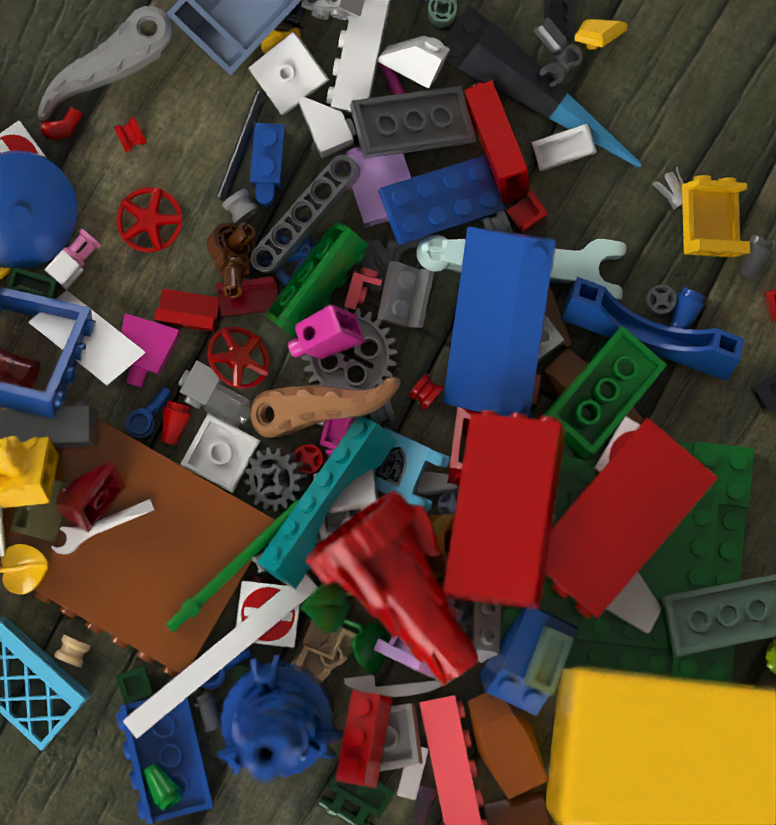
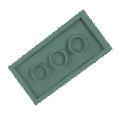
M776 574L661 597L675 657L776 637Z

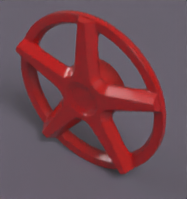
M146 187L135 190L121 201L116 217L118 232L124 242L137 251L153 253L164 250L177 239L181 231L182 212L180 206L173 196L160 188ZM153 193L147 208H142L131 202L133 198L141 194ZM162 196L172 203L177 215L159 213ZM124 209L137 218V222L126 232H124L122 226ZM177 224L172 237L162 244L159 233L161 225ZM145 231L148 233L154 247H141L130 239Z
M225 326L211 338L208 345V360L213 372L220 380L232 387L246 389L258 385L265 379L269 373L270 359L260 335H255L253 332L242 327ZM230 333L243 334L249 337L250 340L244 345L239 346ZM220 336H223L229 351L212 354L214 343ZM257 346L263 356V366L250 357V354ZM214 363H226L233 370V381L225 378L218 371ZM244 368H250L260 374L255 381L241 384Z

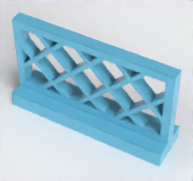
M4 615L0 617V642L2 643L0 659H3L4 676H0V680H4L5 697H0V701H6V706L0 702V713L42 751L79 708L89 700L92 694ZM19 658L24 663V675L9 674V659ZM25 679L26 696H11L10 680ZM30 679H42L46 683V695L31 696ZM47 699L48 716L33 717L32 700ZM52 699H63L71 706L70 710L65 715L53 716ZM26 700L27 717H17L12 713L11 701ZM48 720L49 734L43 740L34 733L33 721ZM54 720H60L54 727ZM23 721H28V726H26L23 723Z

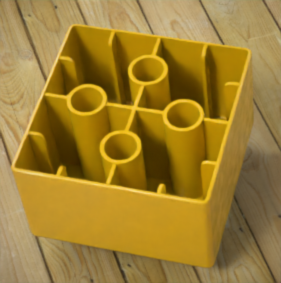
M563 668L557 686L545 802L547 810L560 825H776V692Z

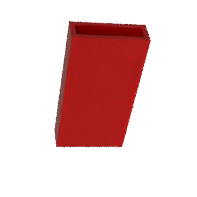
M481 410L480 414L471 413L443 593L449 598L540 609L566 432L565 427L561 422H558L557 418L540 416V420L528 419L527 415L521 413H511L510 417L499 416L498 412Z
M646 418L551 528L545 574L554 581L551 587L564 598L568 594L578 602L574 607L587 618L591 615L599 618L718 477L650 419Z

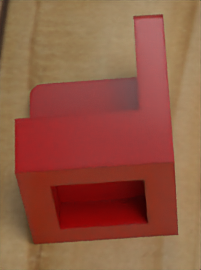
M532 190L526 193L524 199L506 210V214L520 234L524 235L546 221L548 212Z

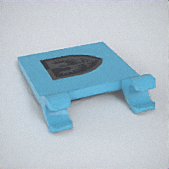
M383 427L397 442L381 466L373 469L377 490L385 494L391 491L401 493L408 504L423 506L426 512H429L432 501L415 494L428 462L447 468L451 458Z

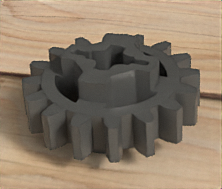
M272 446L258 450L256 452L257 457L249 458L252 467L245 468L244 472L250 475V479L244 480V484L251 486L247 494L248 496L255 494V505L263 504V510L274 509V512L284 510V508H289L294 503L293 501L300 500L302 496L298 491L306 489V485L301 483V479L307 477V474L300 473L299 469L304 464L303 462L295 463L294 460L297 455L295 452L287 454L286 447L277 448ZM274 459L277 460L278 463H268V461ZM273 494L282 495L281 498H275L272 496Z

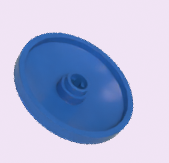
M6 151L0 153V267L11 269L14 267L20 269L32 268L55 257L70 240L77 222V199L67 176L52 161L28 151Z

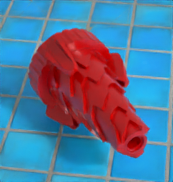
M391 491L369 504L327 536L305 558L324 585L334 581L338 582L351 596L357 597L365 609L372 616L380 619L395 638L400 637L419 662L424 661L443 686L464 673L479 660L472 641L454 618L456 611L445 598L442 588L431 572L428 561L424 556L436 557L441 553L437 546V539L427 512L423 506L408 504L401 493Z

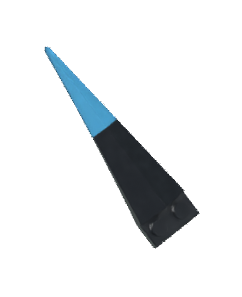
M470 6L466 8L442 41L444 46L450 48L445 59L447 65L477 82L486 83L493 81L497 92L567 129L588 124L594 144L635 167L642 166L620 142L559 84L550 87L549 84L553 79L547 73L541 76L539 72L542 68L495 23H491Z

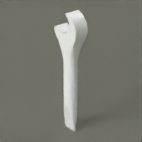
M146 500L98 520L89 533L79 526L61 527L60 530L66 534L67 541L62 547L52 546L51 548L63 555L70 554L91 536L153 511L154 508L151 500Z

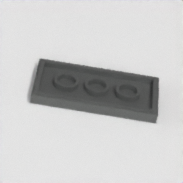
M462 86L353 100L350 103L364 159L474 143L477 139Z

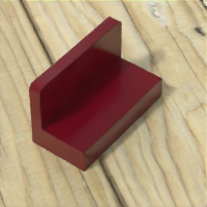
M275 276L242 280V295L237 298H229V295L226 297L223 294L224 283L216 284L222 318L264 313L278 296Z

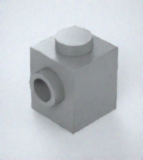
M196 360L191 371L186 370L178 385L182 387L180 393L185 396L184 402L199 410L201 405L209 408L223 381L216 376L212 368Z

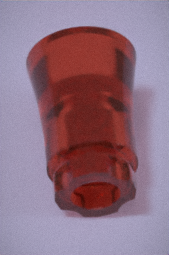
M0 348V382L32 389L40 371V362L21 357Z

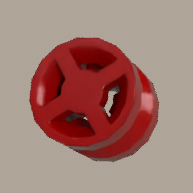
M135 117L129 119L128 123L123 126L116 125L113 127L126 154L131 152L133 147L138 144L141 146L147 144Z
M426 373L412 388L408 397L412 400L417 399L421 403V407L426 411L440 396L444 387L440 384L435 385L431 381V377Z
M305 444L295 451L297 454L294 460L295 463L303 462V464H306L299 469L300 473L313 475L322 469L324 458L317 446Z

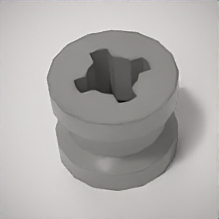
M247 189L234 193L222 204L226 211L231 212L232 220L236 225L246 221L259 210L257 204L249 199L250 194Z

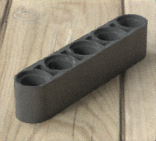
M338 155L333 158L263 238L251 254V263L255 269L265 274H274L279 271L349 191L360 176V168L351 157ZM344 163H350V174L346 177H339V167ZM326 185L331 186L332 193L330 197L320 200V189ZM304 208H311V219L307 222H301L299 219L300 212ZM286 230H291L293 235L291 242L282 245L280 235ZM271 252L273 262L268 267H262L260 262L262 255Z

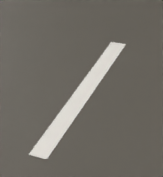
M307 574L296 590L288 585L285 586L123 720L124 724L136 738L141 736L308 598L318 587Z

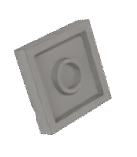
M408 703L391 707L380 771L423 764L415 704Z

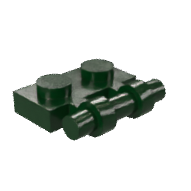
M335 774L328 788L338 793L334 801L323 795L318 806L328 811L327 815L332 818L337 816L350 825H374L366 820V817L371 812L380 818L395 790L379 781L377 788L335 781ZM346 798L361 807L358 814L342 806Z

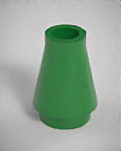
M158 763L149 766L142 772L155 806H160L162 811L172 807L183 798L180 793L181 788L159 767Z

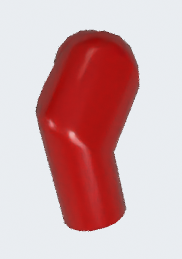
M70 107L63 120L44 122L41 126V134L49 140L68 138L72 135L83 114Z

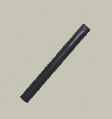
M256 90L216 195V199L224 202L229 197L255 128V123H257L267 96L266 92L262 90Z

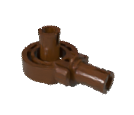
M245 222L240 223L239 226L233 223H221L207 238V249L215 260V268L219 270V274L224 279L223 294L226 297L229 295V298H237L242 295L241 279L250 273L251 254L257 247L253 240L256 234L255 230L250 224L246 226Z

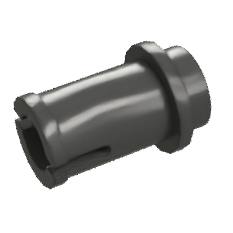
M213 692L196 697L197 703L195 707L199 706L205 731L209 732L221 728V716L216 703L218 697H214Z

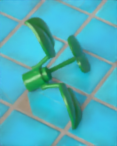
M334 581L327 585L322 584L306 599L301 609L326 633L337 632L343 624L358 629L360 633L356 634L352 641L355 658L368 674L376 675L380 671L386 657L374 650L378 639L388 643L384 629L377 623H369L364 627L360 623L346 619L345 616L349 613L350 606L345 597L350 596V594L344 591L338 582Z

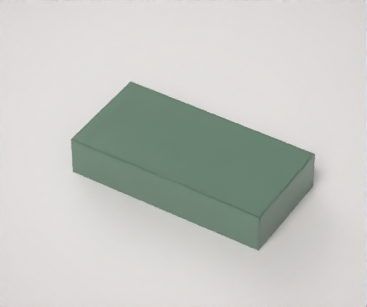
M543 626L522 684L545 694L554 695L574 638L550 627Z

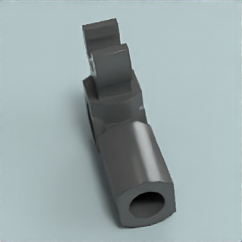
M547 17L533 29V32L551 53H555L552 63L544 66L539 72L541 76L549 71L553 74L554 79L549 84L550 87H553L563 81L564 74H567L573 67L581 63L583 54L577 45L566 42L567 38L551 19Z

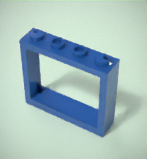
M0 287V314L2 309L34 317L38 313L43 312L76 320L45 392L0 382V407L54 419L61 404L64 405L68 384L72 385L75 380L76 365L78 363L76 360L81 361L82 349H86V344L82 343L85 336L91 337L96 323L95 320H92L91 307Z

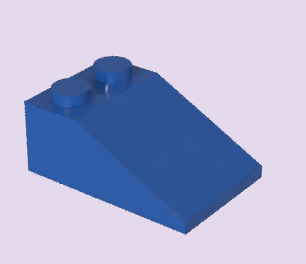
M524 607L500 642V654L490 658L479 674L487 693L537 715L550 695L522 683L543 626L550 627L574 639L578 632V627L542 609Z

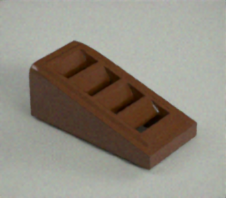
M549 287L545 315L564 339L561 348L566 350L572 344L564 321L561 320V312Z

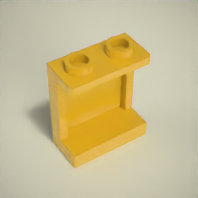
M709 175L694 176L693 181L682 184L684 255L736 258L750 254V241H740L739 192L747 190V183L736 182V178L733 177L720 178L719 181L711 180Z

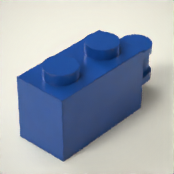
M255 123L250 182L252 187L256 188L255 196L261 207L271 206L274 202L275 189H282L286 129L283 124Z

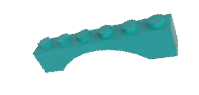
M363 416L357 417L257 563L276 579L296 590L311 568L305 558L315 548L319 530L332 504L355 479L369 470L381 466L397 441L378 423Z

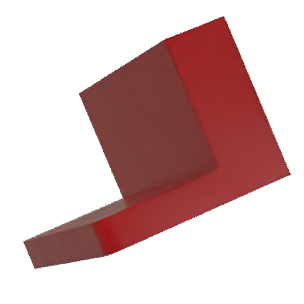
M163 289L159 308L155 310L154 320L156 323L215 333L220 305L219 298Z

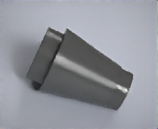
M752 234L750 240H746L750 241V254L742 256L737 273L754 280L755 276L772 255L771 249L774 244Z

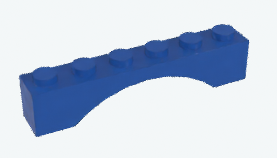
M580 277L576 278L566 298L561 320L609 338L613 336L620 326H623L655 355L725 381L729 379L741 359L744 338L718 328L704 330L680 329L652 322L624 307L612 296L606 287Z

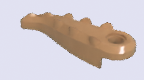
M390 377L377 387L367 391L326 385H304L267 390L258 394L253 400L250 408V420L258 434L263 437L274 438L293 435L307 427L324 421L365 416L382 407L395 394L400 385V380L397 377ZM268 406L274 410L272 422H269L265 416Z

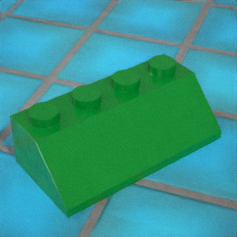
M334 220L264 315L288 334L297 338L296 324L329 305L331 301L330 295L336 288L339 289L345 284L349 276L347 274L353 265H358L365 257V248L368 244L349 227Z

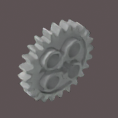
M357 308L355 315H357L362 330L364 343L373 342L377 345L378 350L373 356H365L361 352V347L364 343L350 349L354 350L355 357L372 363L373 368H367L354 359H350L347 363L345 362L344 355L337 353L332 355L338 359L337 366L334 369L327 370L321 365L322 359L311 355H304L301 357V360L310 362V365L303 369L304 372L314 373L309 379V383L312 384L319 381V385L367 391L380 385L383 382V377H393V374L387 369L388 367L393 368L397 366L396 362L389 359V357L397 355V350L389 349V346L395 343V339L385 338L390 332L389 327L380 330L379 327L382 320L378 319L373 323L371 322V312H368L363 318L361 317L360 308ZM353 368H359L363 370L365 376L362 381L354 383L348 379L349 371Z

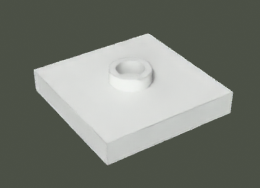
M292 32L249 67V70L281 115L287 114L299 104L298 98H307L329 80L295 32Z
M208 413L180 466L234 493L244 474L245 468L250 463L249 458L253 457L261 441Z

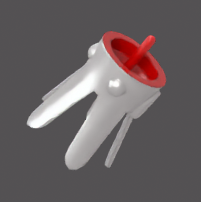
M678 166L676 167V172L680 182L673 172L665 174V179L672 193L660 182L652 183L668 199L673 210L682 205V184L684 183Z

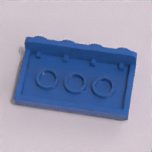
M189 697L185 698L138 738L132 734L123 720L148 699L121 705L120 712L116 713V718L120 731L125 730L127 742H123V749L126 759H131L134 771L130 772V779L133 789L139 790L141 801H137V810L140 819H145L148 825L214 808ZM155 763H158L159 767L181 788L180 793L183 796L178 803L162 811L160 806H155L146 779L142 774L145 769Z

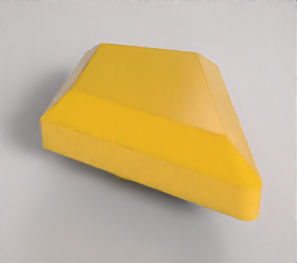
M588 19L582 23L577 31L575 41L586 43L587 49L595 50L598 46L604 47L626 32L628 24L621 21Z

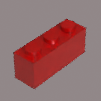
M352 690L335 781L377 788L393 698L381 694Z

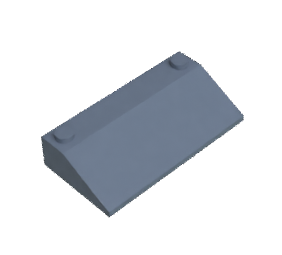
M178 0L166 15L231 76L301 0Z

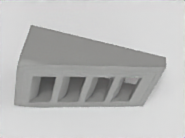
M424 471L417 487V495L426 496L442 494L447 491H459V486L447 483L448 474Z

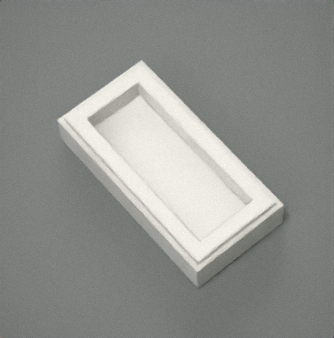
M588 124L532 142L540 171L597 153Z

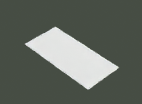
M67 290L56 299L86 306ZM91 310L92 320H95L96 323L91 337L85 336L82 343L86 344V349H82L81 361H76L104 384L108 385L146 352ZM40 312L28 323L63 350L76 320Z

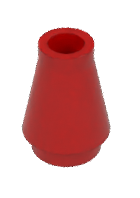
M168 400L167 406H163L161 442L178 445L179 439L192 415L190 413V405Z

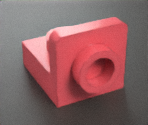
M361 267L360 271L354 270L344 307L356 310L357 303H364L368 287L362 286L364 281L381 286L383 278L377 276L378 271L366 267Z

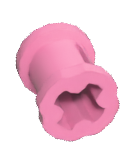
M81 228L79 230L80 235L68 248L64 247L62 250L82 268L85 265L84 260L95 248L99 249L101 245ZM84 243H87V245L80 251V253H77L79 248Z

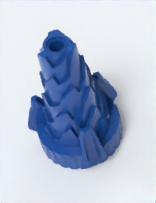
M274 655L272 663L262 664L256 658L250 661L252 669L242 674L239 680L233 684L225 699L224 709L221 713V731L225 737L227 747L218 751L217 754L220 759L228 761L229 766L233 769V774L237 775L244 766L250 769L251 774L256 779L268 781L277 776L287 777L293 773L298 774L304 771L306 767H311L318 757L334 759L337 753L329 744L342 738L344 730L335 728L333 703L330 701V694L323 687L321 680L314 677L311 671L303 669L296 664L280 661V655ZM263 745L271 746L275 751V756L272 758L268 757L267 759L263 758L259 754L258 748Z

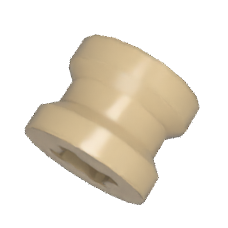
M63 634L61 639L63 644L61 649L55 652L54 657L82 668L84 663L82 658L90 650L91 645Z

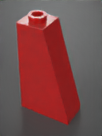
M493 81L476 83L464 90L465 98L486 161L504 205L526 197V193L530 191L528 169Z

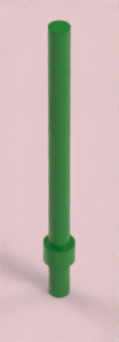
M296 500L199 593L192 599L189 597L182 603V609L165 625L174 633L190 617L194 618L201 611L200 607L275 537L299 501Z

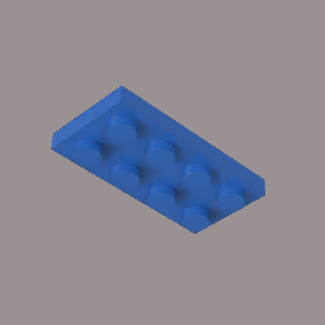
M485 156L393 183L378 190L398 246L481 220V218L496 215L497 212L505 210Z

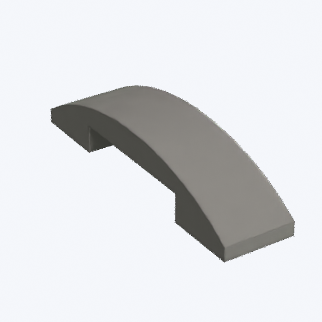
M375 675L344 678L345 685L355 690L389 697L417 695L443 686L436 676L434 681L378 687L375 684Z

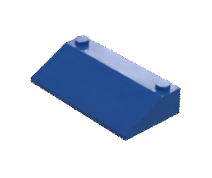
M467 227L443 397L444 404L481 412V410L495 411L499 413V416L510 417L511 413H521L527 415L528 419H530L547 295L557 239Z

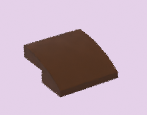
M542 790L515 796L511 799L506 798L484 803L488 825H550Z

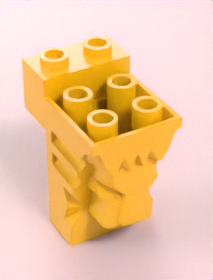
M16 436L0 439V506L2 508L50 503L59 455L49 437H32L26 442H20Z

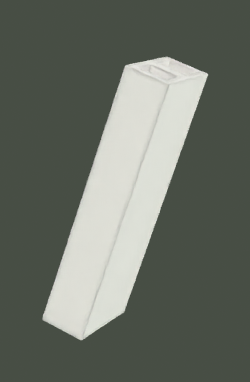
M420 746L423 764L404 767L397 796L416 800L429 748Z

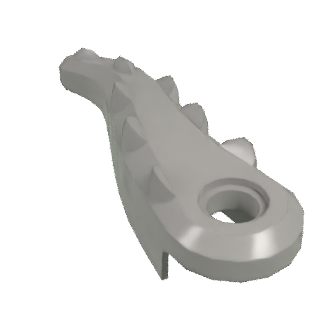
M143 6L136 9L110 38L89 54L76 59L53 79L39 105V121L42 123L49 121L56 107L65 99L127 77L161 57V51L170 43L173 35L172 23L168 15L162 9L154 6ZM146 22H153L157 25V31L152 36H144L141 33L142 25Z

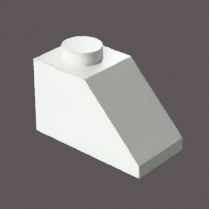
M424 35L389 45L379 56L377 62L429 89L437 79L450 48L444 46L440 40Z
M306 97L298 98L300 109L321 158L354 145L352 136L357 133L350 118L345 120L341 111Z

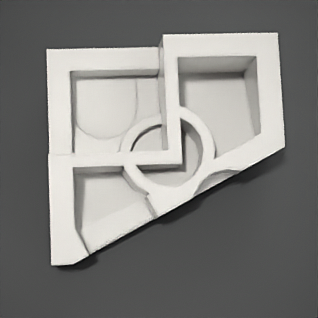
M637 572L605 610L641 632L649 634L662 607Z

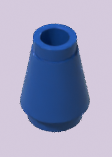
M684 287L682 292L677 295L670 326L688 329L705 306L703 301L706 296Z

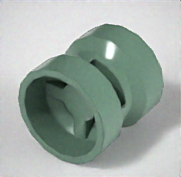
M430 0L428 4V20L430 24L437 29L451 27L457 17L456 1Z

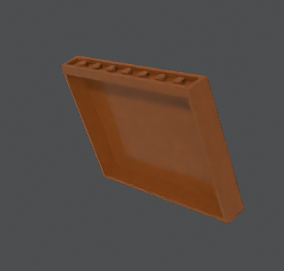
M97 418V446L55 448L59 457L54 480L71 484L74 479L112 461L118 468L125 488L100 519L149 499L154 510L95 534L81 543L74 552L63 555L51 548L52 546L62 547L67 541L66 534L60 528L78 527V525L63 516L55 542H50L10 531L16 507H6L2 514L6 549L12 545L25 544L35 547L47 558L49 568L40 584L34 589L36 591L33 595L34 597L47 604L51 600L61 605L59 611L72 619H75L77 615L87 620L85 626L98 634H101L102 630L113 635L111 638L112 642L124 649L128 645L139 650L137 653L138 657L150 664L154 660L165 665L162 671L175 678L198 659L253 564L252 559L200 607L201 611L194 618L190 617L174 633L165 624L182 609V603L189 597L192 599L271 525L275 519ZM0 556V567H3Z

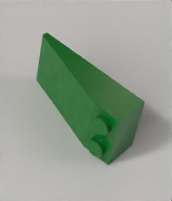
M620 326L543 416L557 418L558 422H561L566 429L564 442L582 458H588L597 452L667 364L625 327Z

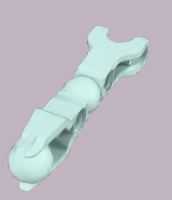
M438 234L425 237L418 244L416 251L417 259L426 270L435 272L448 269L461 273L466 239L448 240ZM596 239L580 251L556 249L550 282L573 285L576 278L580 277L606 287L612 296L620 301L623 296L622 288L619 285L605 282L601 278L598 268L603 260H618L626 254L627 245L620 241Z

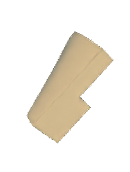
M310 617L291 664L308 669L314 674V677L319 678L322 682L330 675V671L336 666L343 664L347 660L346 657L353 652L352 641L358 633L342 626L335 633H326Z

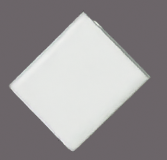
M63 250L45 269L66 290L84 272L81 266Z

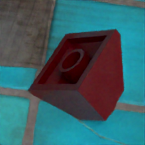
M110 461L74 479L69 486H65L59 492L55 502L60 514L89 533L125 488L116 464Z

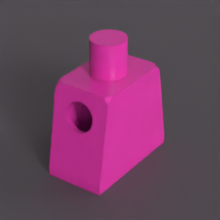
M330 305L296 324L295 330L298 337L288 342V348L295 358L308 354L324 359L360 345L365 340L357 315Z
M125 313L121 333L146 352L129 366L130 369L125 383L142 388L147 372L160 376L181 337V332L178 329Z

